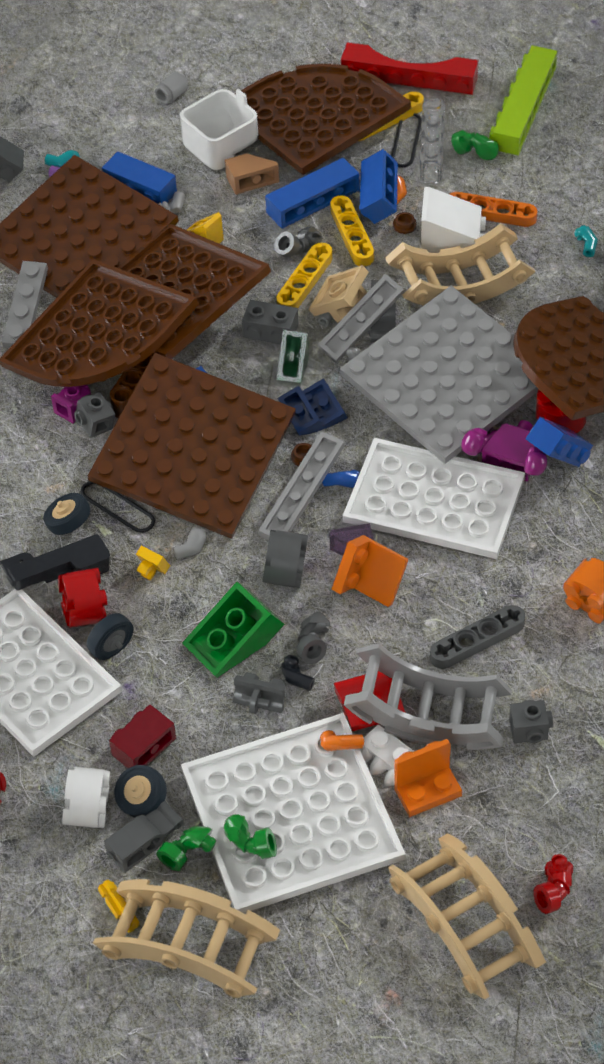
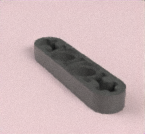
M516 605L506 606L436 641L430 648V661L432 665L439 669L449 668L520 632L525 626L524 610ZM493 627L497 630V633L486 635L482 632V629ZM468 638L474 644L470 647H463L458 642L461 639Z

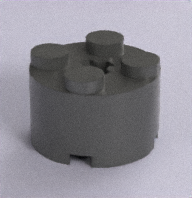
M280 530L270 531L262 582L300 588L308 535Z

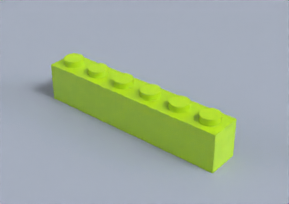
M531 45L528 54H524L522 68L517 69L515 82H512L510 85L509 97L506 96L504 98L503 110L498 112L496 126H492L489 139L498 143L500 152L519 156L556 70L558 50Z

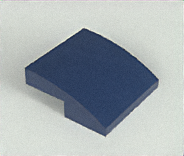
M324 378L303 391L300 386H297L277 398L279 402L296 408L291 423L299 436L321 431L348 418Z

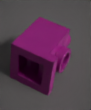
M87 385L64 387L58 394L54 393L51 396L54 413L74 424L76 422L74 413L76 412L77 402L82 397L91 395L90 388Z

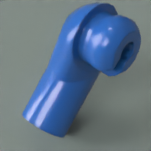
M358 470L328 473L322 483L325 487L339 485L354 488L360 472Z

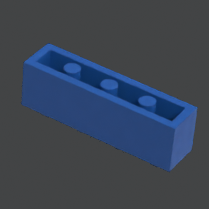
M343 157L265 195L266 213L283 229L329 206L331 199L336 196L343 195L348 197L360 191L359 172Z

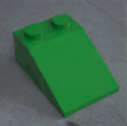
M236 582L182 644L218 678L267 645L285 624L251 591L239 582Z

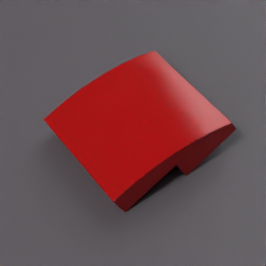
M378 671L373 694L385 703L388 701L392 678ZM365 675L334 683L335 693L343 707V713L352 732L378 725L373 720L371 724L363 721L344 706L346 695L362 691ZM400 698L398 710L405 712Z

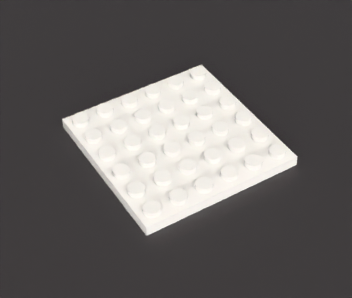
M344 713L181 764V770L203 827L213 829L210 836L216 839V844L212 849V853L234 909L242 913H246L247 910L253 911L405 860L404 849L360 749L327 751L321 746L320 736L326 730H331L336 735H353ZM239 814L245 816L251 837H253L256 830L269 827L275 837L277 855L263 860L258 855L249 854L248 851L243 853L241 849L226 837L223 828L225 820L231 815Z

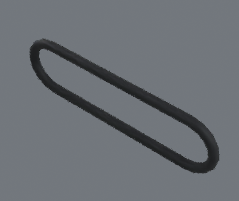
M417 113L413 114V116L419 119L411 159L406 164L398 163L400 168L408 167L414 161L422 125V118ZM400 120L391 155L393 158L395 157L403 120Z
M88 481L81 487L80 493L85 497V499L88 502L92 503L93 505L103 510L104 512H106L113 518L117 519L118 521H120L127 527L131 528L132 530L136 532H147L151 530L155 525V518L150 512L135 504L134 502L124 497L120 493L105 488L112 494L116 495L123 501L127 502L134 508L149 516L151 518V524L147 528L141 529L133 526L132 524L125 521L118 515L114 514L104 506L89 498L85 494L84 490L88 485L96 483Z

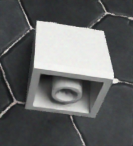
M424 187L421 249H427L428 253H439L440 249L460 246L463 249L475 244V239L485 235L480 233V231H485L486 217H481L482 207L431 187Z

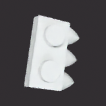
M379 724L364 737V746L360 749L365 762L373 759L369 769L371 775H378L388 770L384 778V786L386 787L395 785V759L405 752H414V750L394 735L384 732V728Z

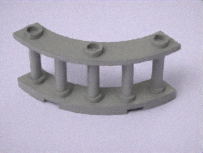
M380 643L356 649V654L368 663L362 691L346 695L344 706L363 721L371 724L373 720L385 726L384 732L423 745H428L433 741L448 739L450 747L451 744L467 745V750L502 747L504 737L491 725L496 697L511 695L512 689L497 674L482 677L440 674L432 670L422 669L400 659ZM378 671L392 678L387 703L373 694ZM403 683L422 690L417 717L398 710ZM433 693L454 696L449 723L428 720ZM465 697L484 698L480 723L460 724Z

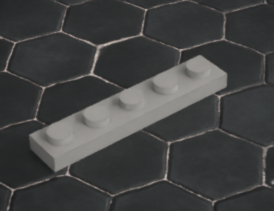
M322 431L320 432L258 530L260 537L269 540L271 530L286 532L293 530L343 450V440Z

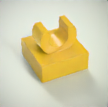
M142 545L136 553L142 561L137 568V572L141 573V576L148 580L154 577L156 570L166 574L171 566L163 556Z

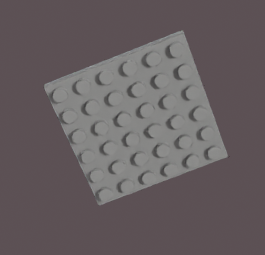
M452 285L340 368V375L444 464L463 451L461 448L462 439L469 430L482 428L488 431L538 392V388L523 372L521 368L522 361L515 356L514 335Z

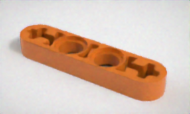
M452 192L449 194L470 203L485 206V209H481V217H486L487 221L522 227H530L537 222V208L529 203L464 192ZM499 209H506V210H508L509 212H508V213H499L498 210H499Z

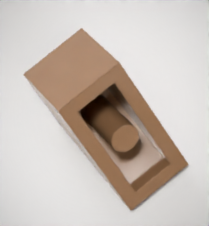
M247 153L225 159L226 178L235 195L279 182L278 163Z

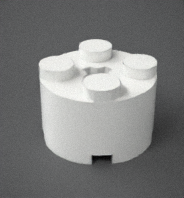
M69 766L64 796L66 809L63 808V825L90 828L105 827L106 802H108L110 788V771Z

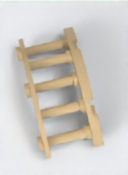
M501 223L485 235L475 239V244L463 249L460 246L440 249L439 253H428L427 249L416 248L402 242L385 257L388 265L404 271L411 287L402 294L403 298L422 306L449 287L441 286L436 274L450 272L457 286L453 287L476 304L507 292L517 285L524 283L527 278L535 273L532 267L520 259L517 261L510 245L518 240L515 232ZM502 252L509 267L493 276L486 260ZM477 265L484 280L468 285L461 270ZM416 274L425 275L428 282L418 279Z
M447 833L438 839L442 847L438 855L406 873L400 868L391 865L388 867L392 876L389 880L394 891L411 901L425 916L430 930L433 933L437 932L464 975L462 982L470 994L474 993L486 999L490 995L484 982L519 961L534 968L540 967L546 961L529 927L527 926L523 929L515 917L514 912L518 908L497 878L477 855L471 858L465 852L467 846L463 842ZM445 864L454 867L453 870L423 887H420L415 882ZM462 878L468 879L476 887L477 891L443 911H440L429 898ZM488 902L496 913V920L460 940L448 922L479 903ZM502 930L507 931L515 945L513 951L477 971L467 951Z
M149 879L120 881L116 892L125 898L126 906L112 937L95 938L93 942L95 946L102 950V954L112 960L129 958L150 960L162 963L171 969L180 968L224 989L227 995L234 998L256 993L257 988L244 979L258 944L277 940L280 932L279 928L250 910H247L246 914L230 907L232 901L198 888L163 881L162 886L149 885ZM152 906L138 938L125 937L137 908ZM167 907L185 911L170 946L150 941L164 908ZM199 915L217 922L203 958L182 950L195 917ZM229 928L243 934L247 939L234 973L215 963Z

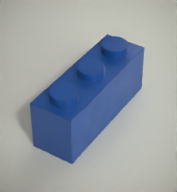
M384 149L361 161L359 210L365 218H368L374 224L397 212L398 162Z
M119 151L102 167L103 172L157 204H162L163 201L168 203L173 194L177 192L174 174Z
M539 417L525 438L548 456L580 467L581 464L588 460L591 454L590 450L594 446L571 429Z

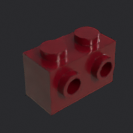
M149 704L143 711H138L125 727L114 732L109 740L111 754L126 768L135 765L147 766L177 739L175 725L170 719Z

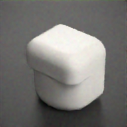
M226 89L217 90L184 108L180 113L184 146L213 170L225 168V159L234 157L236 153L252 145L258 137L257 113L247 105V96L239 89L236 90V95Z

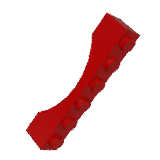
M349 42L346 43L341 57V65L348 66V70L358 72L361 69L389 84L473 95L478 79L479 60L455 57L435 63H408L386 57L369 45Z

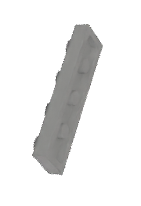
M23 261L2 339L3 348H10L35 321L48 271L47 263Z
M385 274L318 344L319 349L334 362L338 363L346 355L347 349L353 347L402 296L404 289Z

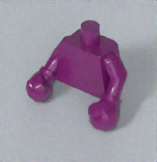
M526 420L519 421L517 427L507 423L502 424L498 430H494L489 434L482 428L471 429L462 439L461 448L466 454L477 456L482 452V463L525 472L524 481L527 482L530 475L539 476L544 473L547 467L546 454L525 439L533 428V425Z

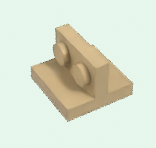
M361 265L328 276L311 304L309 311L314 316L329 312L335 321L339 323L367 294V291L362 287V283L368 274L367 269Z

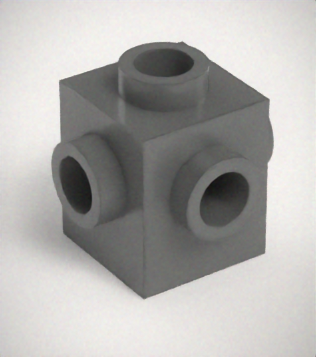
M101 392L86 395L77 402L76 412L74 413L75 420L79 426L84 428L90 438L112 430L115 413L111 403L105 400Z
M526 700L522 703L510 704L509 723L513 742L537 743L542 740H548L549 728H553V716L551 711H546L544 700Z

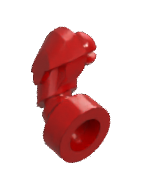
M563 854L552 856L551 861L545 865V875L548 881L534 887V901L543 914L559 910L561 901L570 893L573 864L567 861V857Z

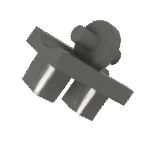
M248 672L244 676L236 675L234 679L233 703L249 706V712L256 714L259 708L282 713L285 698L283 680L273 678L270 682L259 680L256 674Z

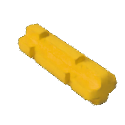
M105 880L98 886V891L102 898L105 897V902L116 919H120L126 906V901L124 897L116 892L117 887L114 882ZM134 915L127 931L128 933L133 932L134 929L139 927V920L136 915Z

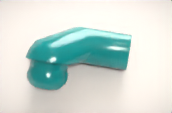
M68 150L59 156L47 154L44 163L48 166L60 168L74 154L78 157L80 155L74 150Z
M581 225L580 228L575 229L574 235L577 237V240L585 241L583 255L590 258L595 255L598 239L589 226Z

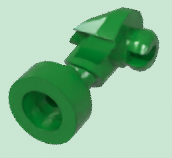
M465 130L452 134V146L459 155L470 152L472 147L475 148L478 156L484 160H493L498 155V143L485 135L475 134V132L468 133Z
M239 814L231 815L225 820L223 828L226 837L241 849L243 853L248 851L249 854L258 855L263 860L277 855L275 837L269 827L256 830L253 837H251L245 816Z
M201 826L191 827L183 831L184 834L180 836V840L164 842L156 852V855L166 867L174 871H180L187 862V850L202 848L205 852H210L214 848L216 839L210 836L213 829Z

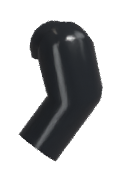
M295 655L285 656L284 662L281 664V670L286 682L311 691L315 678L301 673L298 666V657Z

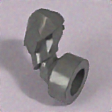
M312 226L297 232L298 236L290 232H283L276 238L274 249L281 256L289 258L294 255H300L303 252H308L314 244L321 243L323 237L321 232Z
M322 612L313 613L301 623L297 654L307 664L319 662L326 653V644L318 637V633H327L329 629L326 626H330V621Z

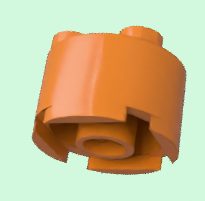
M586 558L564 582L563 588L567 595L565 602L573 610H584L592 621L600 624L604 620V562L596 558H591L587 561Z

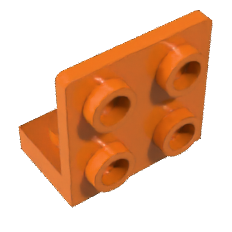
M365 535L357 537L347 543L331 590L342 594L350 589H356L389 607L394 602L408 559Z
M448 739L433 741L422 749L414 752H405L395 759V792L409 817L462 797V789L450 769V742Z

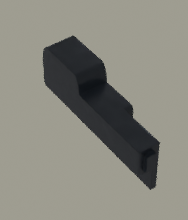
M95 534L37 557H33L27 552L20 553L0 561V565L12 587L14 586L16 591L42 581L46 583L55 581L59 575L69 572L98 568L100 575L110 570V553L100 536Z

